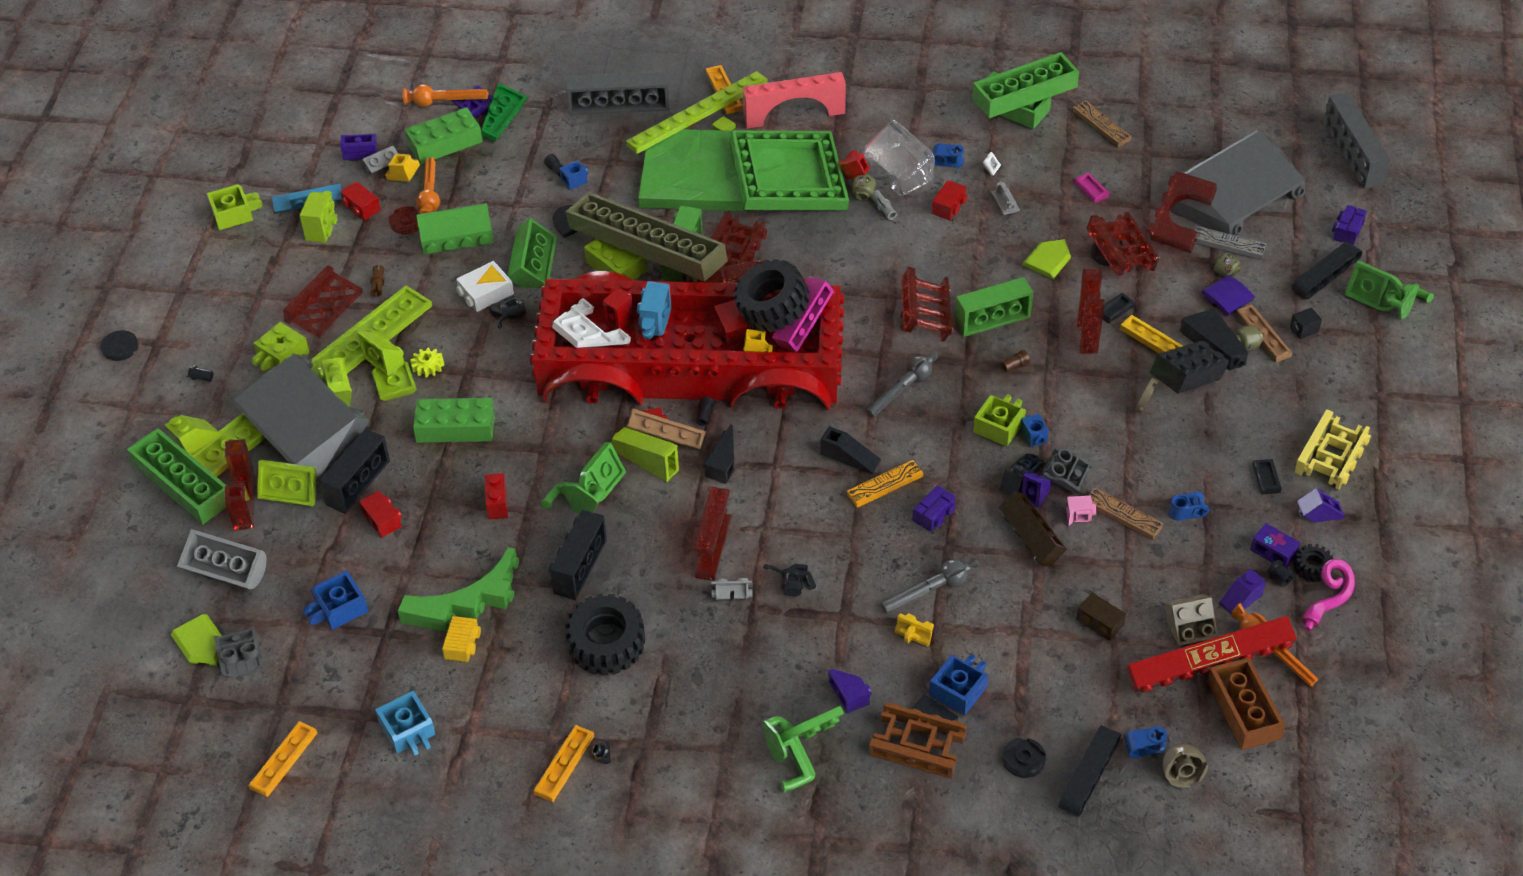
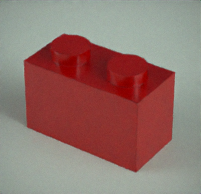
M947 180L932 201L931 214L951 221L953 216L958 214L961 205L967 201L966 186Z
M357 181L340 191L342 205L345 208H349L355 216H359L364 221L381 211L378 197Z
M617 287L603 300L605 322L607 326L614 330L619 328L624 330L634 321L633 302L629 292Z
M735 300L714 306L715 320L727 345L744 340L746 330L750 329V325L745 322L735 304Z
M504 473L485 475L488 519L508 518L507 487Z
M380 490L359 501L362 514L381 538L402 527L400 511L398 508H393L389 497L384 496Z

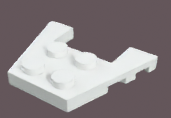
M584 298L579 300L577 305L574 304L569 312H564L554 320L552 326L576 348L629 344L631 337L620 328L605 333L590 321L586 315L592 314L594 307Z

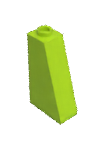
M626 427L613 436L612 443L616 453L665 482H668L679 471L677 445Z

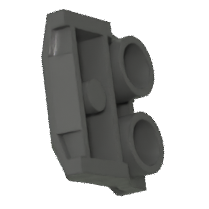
M1056 447L1047 459L1040 476L1051 480V483L1078 494L1093 464L1078 454L1071 453L1068 449Z
M255 626L251 627V629L214 637L222 675L232 678L255 673L264 664Z

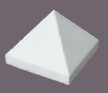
M992 152L983 161V167L991 176L1001 166Z

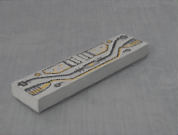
M1196 226L1191 241L1260 260L1266 248V243L1199 226Z

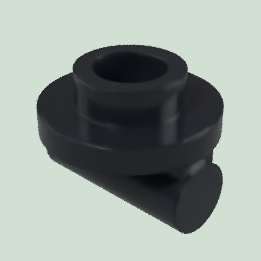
M604 740L595 743L592 748L593 759L602 761L603 764H609L611 762L610 743Z

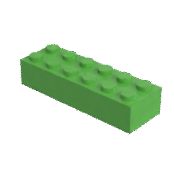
M1060 52L974 82L972 99L988 118H992L1077 88L1079 71Z
M159 428L127 449L132 465L202 525L234 503L229 487Z

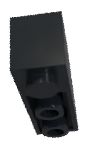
M731 424L726 431H723L719 443L714 445L710 457H707L703 464L705 477L727 484L735 471L733 425Z
M831 426L827 428L820 439V454L873 474L881 461L878 456L848 433Z
M1027 453L1005 469L999 491L1008 495L1013 491L1022 493L1024 474H1037L1044 464V460L1039 459L1035 454Z

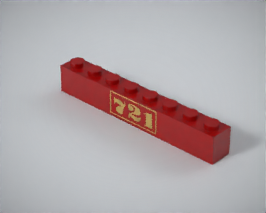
M1284 616L1131 663L1126 670L1135 693L1141 691L1143 694L1154 690L1153 687L1155 686L1167 687L1178 679H1181V681L1192 679L1194 674H1209L1211 667L1245 658L1252 660L1253 656L1259 654L1261 657L1272 654V650L1279 648L1281 651L1293 647L1292 644L1297 638L1289 617Z

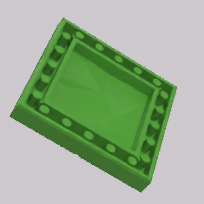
M683 129L646 149L639 192V208L679 209L680 206L701 210L743 211L744 205L730 144L731 131Z
M731 130L730 144L744 210H847L849 198L842 171L838 164L839 159L831 131Z

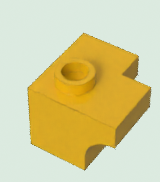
M395 154L388 164L389 170L385 176L387 180L410 182L420 163L418 160H413L410 155Z
M746 330L743 351L772 352L773 345L765 341L764 331Z

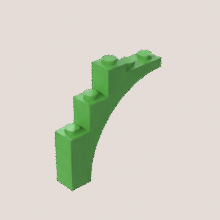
M508 547L502 559L492 571L481 580L466 588L439 596L418 597L405 595L398 609L400 622L402 624L447 632L452 616L478 619L479 614L483 613L485 605L507 609L509 602H512L514 598V590L511 588L513 571L519 565L516 549Z

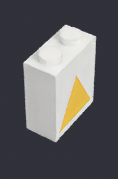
M494 261L456 279L457 293L460 297L463 296L467 305L476 312L514 294L512 281Z

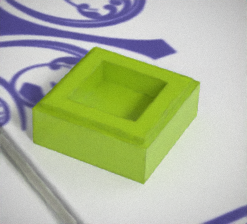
M724 116L712 124L713 130L731 131L736 128V124Z

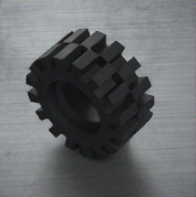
M1308 544V548L1304 545L1302 549L1298 550L1294 568H1296V573H1300V578L1305 576L1306 581L1312 579V582H1316V579L1319 582L1322 581V567L1327 561L1333 559V555H1330L1331 552L1329 550L1325 552L1326 547L1318 548L1319 544H1315V547L1312 544ZM1315 560L1319 562L1321 565L1313 566L1308 564L1306 561Z

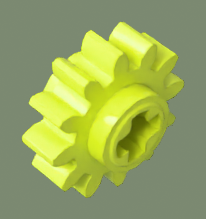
M427 348L426 351L419 349L420 354L414 353V358L410 359L413 372H417L418 376L425 374L426 378L429 374L435 376V371L441 372V367L444 366L442 353H437V349L430 351V348Z

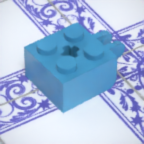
M647 281L646 288H643L641 292L642 301L637 305V314H640L638 325L641 326L643 338L651 339L653 335L661 336L665 333L671 312V297L669 284Z
M414 690L375 709L378 722L397 754L408 748L414 756L419 754L416 744L420 742L426 750L431 748L428 738L436 735L433 722Z

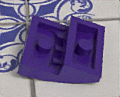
M477 85V86L474 87L473 89H482V88ZM489 94L488 99L451 101L460 109L467 107L473 117L488 113L493 97Z
M1230 275L1201 292L1212 306L1216 304L1226 317L1255 298L1247 287Z

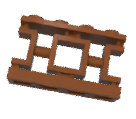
M884 703L881 722L889 723L885 736L874 733L869 744V756L952 779L957 756L949 754L952 741L963 744L967 725L957 720L944 719L939 715L922 713L917 709L904 708L896 703ZM896 720L907 723L905 730L895 728ZM911 730L930 735L926 747L907 742ZM937 732L948 734L946 742L935 739ZM891 735L902 738L900 746L889 743ZM932 747L943 750L941 757L930 754Z

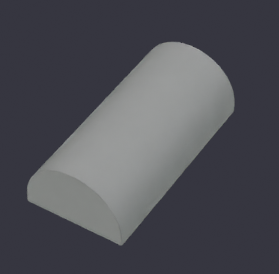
M191 529L177 567L247 589H254L264 575L266 554L262 550Z

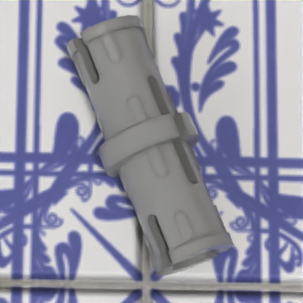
M875 190L870 198L876 203L878 210L882 211L888 220L895 219L897 212L892 208L890 201L885 199L879 190Z

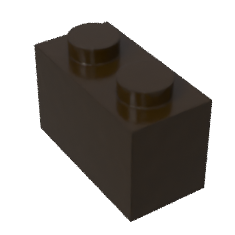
M1092 592L1078 607L1076 620L1083 626H1087L1095 631L1099 636L1110 641L1124 626L1126 613Z

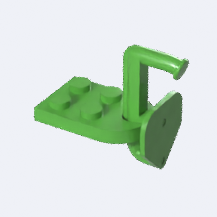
M1361 261L1356 262L1344 294L1381 311L1397 308L1399 319L1401 320L1409 314L1416 296L1424 299L1427 303L1431 302L1434 297L1433 293L1420 289L1417 283L1414 285L1402 284L1397 277Z
M605 442L583 468L579 483H557L544 500L541 501V506L545 509L551 508L554 499L559 494H564L571 508L576 513L580 514L582 510L594 513L598 503L607 497L626 473L611 442Z
M841 706L795 727L779 716L771 717L762 722L766 743L775 761L780 763L787 758L786 747H788L801 774L792 780L781 781L783 793L807 784L815 778V771L799 738L804 737L806 740L815 736L821 728L823 731L834 727V724L840 722L839 718L844 714ZM779 725L782 734L779 735L773 727Z

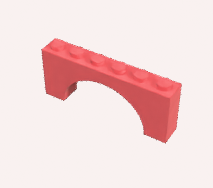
M842 72L743 87V111L747 129L764 126L767 114L775 106L794 98L805 97L820 101L826 106L829 116L845 114L846 82Z

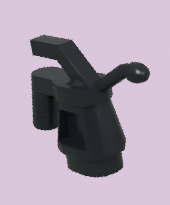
M514 295L499 301L501 310L496 309L495 304H491L493 315L501 317L497 324L499 329L502 328L501 323L504 319L508 317H521L522 314L527 313L524 301L516 300Z
M794 564L783 571L772 565H763L764 569H772L782 574L781 589L786 596L795 597L802 593L803 585L801 580L806 581L810 590L816 588L811 572L807 571L808 565Z

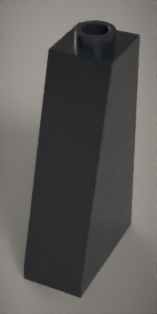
M1215 308L1182 318L1180 332L1193 343L1199 341L1206 342L1210 348L1222 353L1224 358L1229 360L1226 367L1229 371L1246 365L1248 351Z

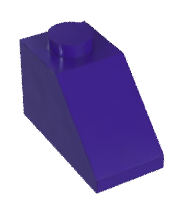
M1025 473L1022 494L1027 496L1034 507L1039 508L1050 492L1051 480L1035 473Z
M1315 488L1298 500L1301 515L1315 523L1338 520L1345 517L1339 501L1318 488Z
M1250 569L1235 580L1219 604L1230 614H1232L1233 609L1239 603L1245 609L1262 597L1266 581Z
M834 669L828 670V683L847 714L870 705V695H872L869 685L867 683L864 684L861 677Z

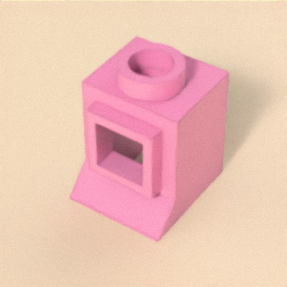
M1091 496L1067 497L1068 507H1066L1068 526L1073 522H1089L1092 520V515H1096V504H1092Z

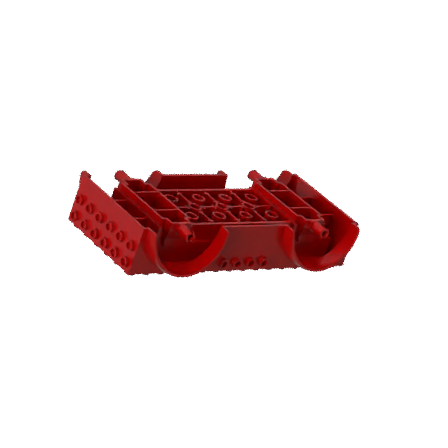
M594 271L582 274L574 279H546L545 286L541 287V297L543 299L539 300V310L541 311L537 313L538 326H535L534 334L536 340L532 342L534 354H530V365H533L532 378H535L538 396H543V403H546V398L550 391L561 384L572 381L580 383L581 390H588L586 401L592 404V397L594 398L593 404L598 402L599 391L608 390L609 384L618 386L630 393L636 399L638 405L643 404L644 398L700 400L702 397H710L713 400H729L730 407L733 408L739 396L751 389L762 386L767 388V395H775L774 407L779 409V402H781V409L786 407V396L795 395V388L806 390L817 396L825 404L826 410H830L831 403H837L838 386H841V374L838 373L842 372V360H839L842 359V347H839V345L843 344V333H840V331H843L844 320H841L844 317V306H841V304H844V293H841V286L830 285L834 293L798 352L780 348L772 339L775 331L769 332L768 330L765 332V341L773 345L772 352L743 351L744 340L727 345L715 320L714 306L734 300L737 283L650 281L669 284L671 297V312L665 333L661 336L653 335L651 339L643 338L641 326L638 325L640 314H637V305L642 301L641 292L643 288H646L647 281H634L627 276L610 271ZM617 287L629 292L632 296L634 321L623 330L631 337L629 344L576 348L552 328L554 320L564 312H569L574 304L577 305L579 300L584 298L594 307L593 313L586 315V317L605 333H608L614 329L606 325L603 300ZM777 290L768 294L762 301L772 299L773 297L778 295L781 290Z

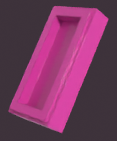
M1090 173L1075 178L1074 183L1094 203L1109 197V192Z

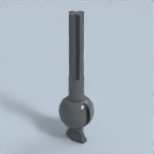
M934 349L926 357L915 356L911 358L907 364V373L866 409L868 416L874 418L914 381L921 382L927 380L932 374V363L939 358L937 351Z
M975 558L964 563L956 559L947 560L942 565L939 574L881 602L882 608L886 613H889L945 584L950 587L961 586L967 579V572L972 567H978V562Z

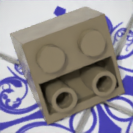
M1201 594L1164 602L1167 623L1178 646L1218 637L1211 597Z

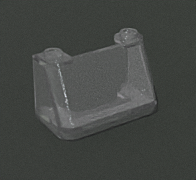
M896 120L887 123L859 151V154H864L868 165L873 161L891 177L890 187L901 197L934 180L935 158L932 151Z

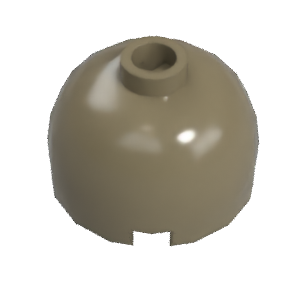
M1190 744L1174 745L1166 752L1162 762L1165 777L1171 785L1178 788L1191 787L1189 783H1194L1195 781L1199 783L1205 777L1208 770L1204 755L1197 747Z

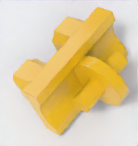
M900 613L897 617L894 633L903 636L906 643H910L912 640L928 647L934 624L928 621L924 623L917 621L915 616L910 613L906 615Z

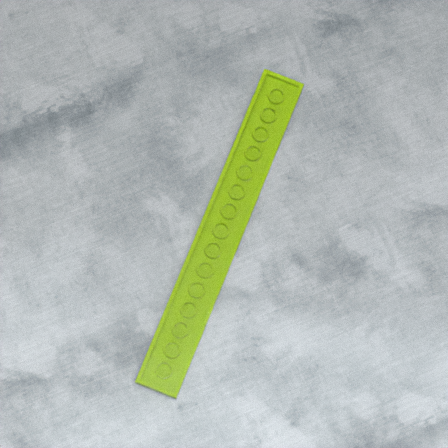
M407 285L314 356L311 361L313 364L311 370L319 377L318 368H321L322 360L341 357L345 361L344 364L348 374L365 360L358 337L359 331L378 333L383 338L386 337L390 340L430 309L432 301ZM241 413L219 431L220 437L197 450L191 456L218 477L266 438Z

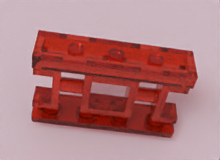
M724 213L711 239L724 243L728 261L722 267L730 269V276L736 275L737 280H739L741 276L745 275L749 263H752L754 260L755 252L760 249L762 239H765L767 236V229H765V222L761 221L760 225L759 222L755 221L754 225L750 227L739 224V217L735 216V218H732V213ZM729 242L742 245L740 250L727 248Z
M1125 212L1123 217L1118 215L1115 222H1106L1103 217H1098V215L1090 216L1086 229L1116 276L1123 275L1125 270L1130 272L1132 266L1137 264H1143L1146 270L1155 271L1159 262V256L1129 212ZM1127 240L1129 245L1121 246L1119 241Z
M1083 269L1077 313V327H1081L1079 348L1081 354H1097L1099 350L1105 305L1104 299H1100L1102 270Z
M710 488L693 547L694 551L698 552L697 556L699 557L695 578L715 581L732 520L731 514H727L726 509L730 495L729 489Z

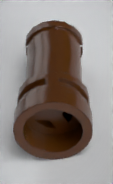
M1021 350L1015 356L1001 361L1002 369L1008 372L1018 366L1029 364L1030 357L1025 350Z

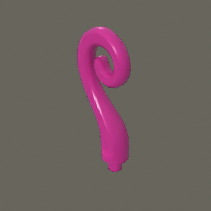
M1331 559L1323 565L1321 577L1326 586L1337 589L1343 583L1342 577L1336 579L1331 577V570L1334 568L1342 573L1344 585L1339 594L1319 600L1306 610L1302 621L1305 623L1304 630L1311 631L1313 627H1317L1324 612L1342 605L1352 595L1355 588V576L1350 565L1344 560Z

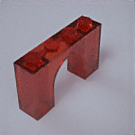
M1176 171L1174 176H1171L1169 179V189L1163 193L1162 206L1157 208L1155 223H1151L1148 233H1150L1152 241L1192 253L1198 238L1197 231L1174 223L1170 218V211L1176 203L1186 199L1211 205L1217 192V183Z
M245 439L225 441V458L232 485L225 486L226 507L234 531L254 528V468Z

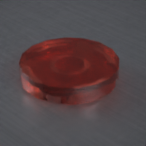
M412 206L397 208L389 216L391 229L399 234L417 232L419 230L417 215L420 214V210Z

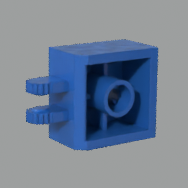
M344 571L314 586L311 590L314 602L307 605L303 610L305 616H310L308 618L310 624L315 625L326 620L331 630L369 612L364 595L348 571Z
M951 655L931 679L929 696L965 716L988 687L989 675L983 672L986 662L981 661L975 668L972 666L975 662V656L970 655L963 661Z

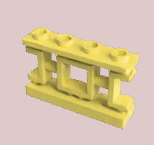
M1326 409L1298 458L1294 473L1302 476L1305 471L1307 472L1306 475L1310 476L1313 470L1330 476L1328 484H1336L1335 489L1339 490L1342 484L1346 485L1350 476L1349 471L1353 472L1357 464L1356 458H1361L1364 451L1363 445L1367 446L1370 441L1371 435L1368 434L1370 427L1366 426L1365 429H1362V426L1358 425L1354 431L1339 425L1340 417L1336 416V418H1333L1334 412ZM1329 426H1331L1330 433L1326 434ZM1358 437H1360L1354 449L1352 450L1353 442H1356ZM1327 444L1344 450L1342 456L1325 451ZM1315 451H1317L1316 458L1319 459V460H1316V459L1313 458L1312 461H1311V463L1309 464V462H1310L1311 458L1313 457ZM1344 462H1345L1346 464L1344 465V467H1343L1341 473H1340L1339 476H1338V475H1337V474H1338V470H1339V468H1342V466H1343V464H1344Z

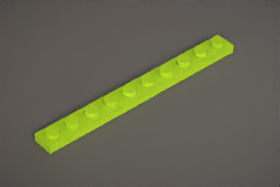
M756 71L626 140V146L638 154L743 98V87L768 83V80Z

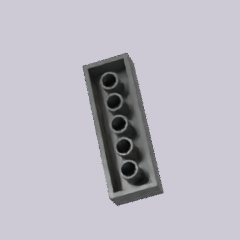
M667 72L567 76L569 115L669 111Z
M1349 92L1330 95L1326 104L1325 116L1323 117L1324 126L1328 128L1331 137L1336 141L1337 147L1342 151L1345 160L1350 164L1351 170L1354 171L1364 189L1384 185L1391 159Z

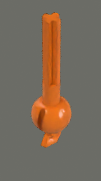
M422 84L414 88L413 91L403 88L402 98L404 105L414 101L419 107H428L433 101L488 99L489 93L487 89L433 91L430 86Z
M434 157L426 158L424 190L419 193L416 199L420 214L435 212L440 205L439 195L434 192L436 163Z
M1241 603L1233 609L1231 618L1240 621V630L1267 622L1265 617L1259 613L1253 612L1248 614ZM1280 648L1272 650L1277 657L1310 687L1318 681V678L1288 650L1281 651Z

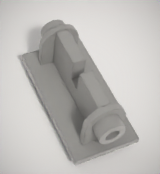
M391 146L364 158L366 171L374 173L387 167L394 155L398 154L395 147Z
M998 182L996 190L991 191L1003 215L1019 212L1020 209L1006 183Z
M721 578L716 579V582H711L712 588H716V590H712V598H716V600L730 599V592H734V599H748V597H752V589H748L752 587V581H748L747 578H738L736 581H728V579Z

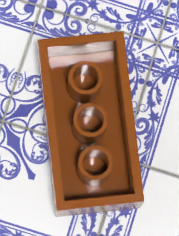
M1245 658L1211 667L1207 683L1241 750L1281 740L1285 724L1251 659Z

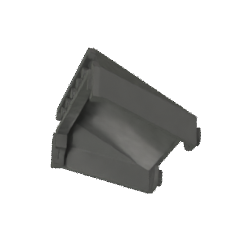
M1256 130L1182 173L1178 180L1180 184L1177 190L1172 191L1170 195L1171 212L1177 213L1207 229L1237 236L1242 232L1243 220L1288 192L1295 199L1305 194V179L1275 141Z
M292 354L239 390L232 403L290 464L316 467V481L320 482L319 480L322 475L341 457L345 449L355 441L357 435L362 433L369 420L364 416L365 412L360 408L348 407L311 370L313 364L309 356L302 354V356Z

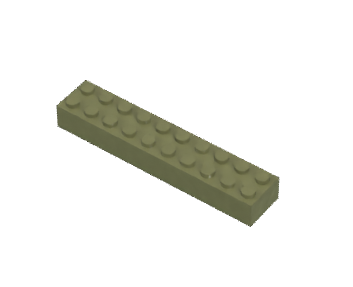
M590 192L566 211L570 229L704 282L728 261L724 243Z

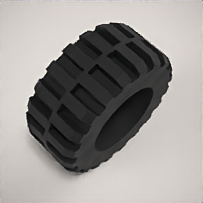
M773 259V261L766 260L762 264H755L751 270L748 269L745 275L740 277L734 292L735 304L745 322L751 328L764 332L766 330L769 332H773L775 329L782 330L786 325H792L795 319H799L802 316V311L805 312L807 308L806 303L809 302L810 297L809 288L797 267L788 261H780L779 259ZM777 290H781L780 293L772 299L762 301L768 294Z
M597 594L595 598H592V596L586 598L584 603L579 602L576 605V610L572 609L569 613V618L565 624L567 647L575 664L579 663L581 669H589L592 674H597V672H601L602 675H608L609 672L617 674L620 673L621 669L627 670L630 668V663L634 664L639 659L645 644L644 622L639 609H636L635 604L631 601L626 602V598L622 596L617 598L615 594H608V596ZM601 624H614L624 631L617 641L610 644H596L587 638L588 632Z

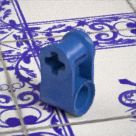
M937 143L933 147L931 162L935 166L959 168L964 164V158L962 157L964 148L961 145Z
M1202 492L1175 495L1171 501L1169 516L1176 521L1202 518L1209 513L1210 509L1204 503Z
M1159 726L1132 730L1124 735L1131 758L1160 754L1166 748L1167 732Z

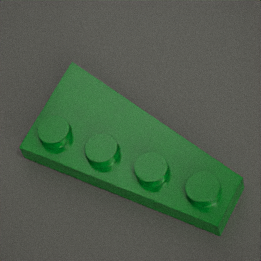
M498 83L481 130V135L496 142L527 102L528 96Z

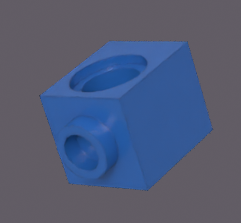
M578 160L560 168L561 181L569 190L588 182V170Z
M1040 414L1021 418L1020 432L1029 447L1042 445L1047 442L1048 428Z

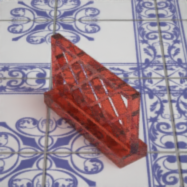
M327 265L283 310L284 321L288 324L293 322L315 336L320 337L363 293V288L336 274L334 268ZM337 280L341 285L331 286V283ZM348 289L356 291L354 294H345V290ZM332 291H343V295H332ZM322 292H330V297L320 298V294ZM344 300L345 303L343 305H334V301ZM331 302L332 307L322 308L321 303ZM313 303H319V308L309 309L308 306ZM333 311L334 313L331 317H323V312ZM320 313L321 318L310 319V314ZM299 315H308L307 320L297 318ZM322 323L323 326L317 330L312 327V324Z

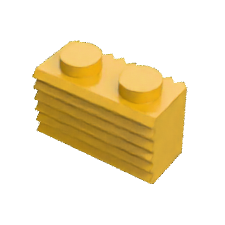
M452 616L442 648L444 659L469 662L470 655L475 654V639H479L481 634V627L478 626L477 619Z

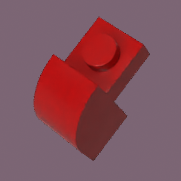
M857 150L851 151L845 159L838 162L845 178L848 180L854 179L859 175H865L870 168L864 154H858Z

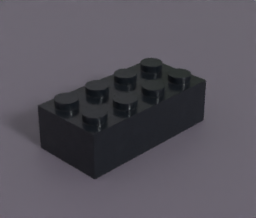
M1199 341L1158 354L1150 374L1179 394L1221 380L1229 360L1224 358L1222 353L1210 348L1206 342Z
M365 428L361 434L357 435L355 441L345 449L341 457L333 463L332 467L322 475L319 481L326 506L345 514L387 466L390 458L385 436Z
M582 510L579 516L575 517L571 531L567 532L563 546L559 547L555 561H552L549 566L551 585L555 595L573 600L577 599L607 542L604 515Z

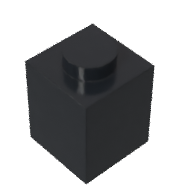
M1311 307L1293 314L1290 328L1293 333L1302 339L1318 333L1322 319Z

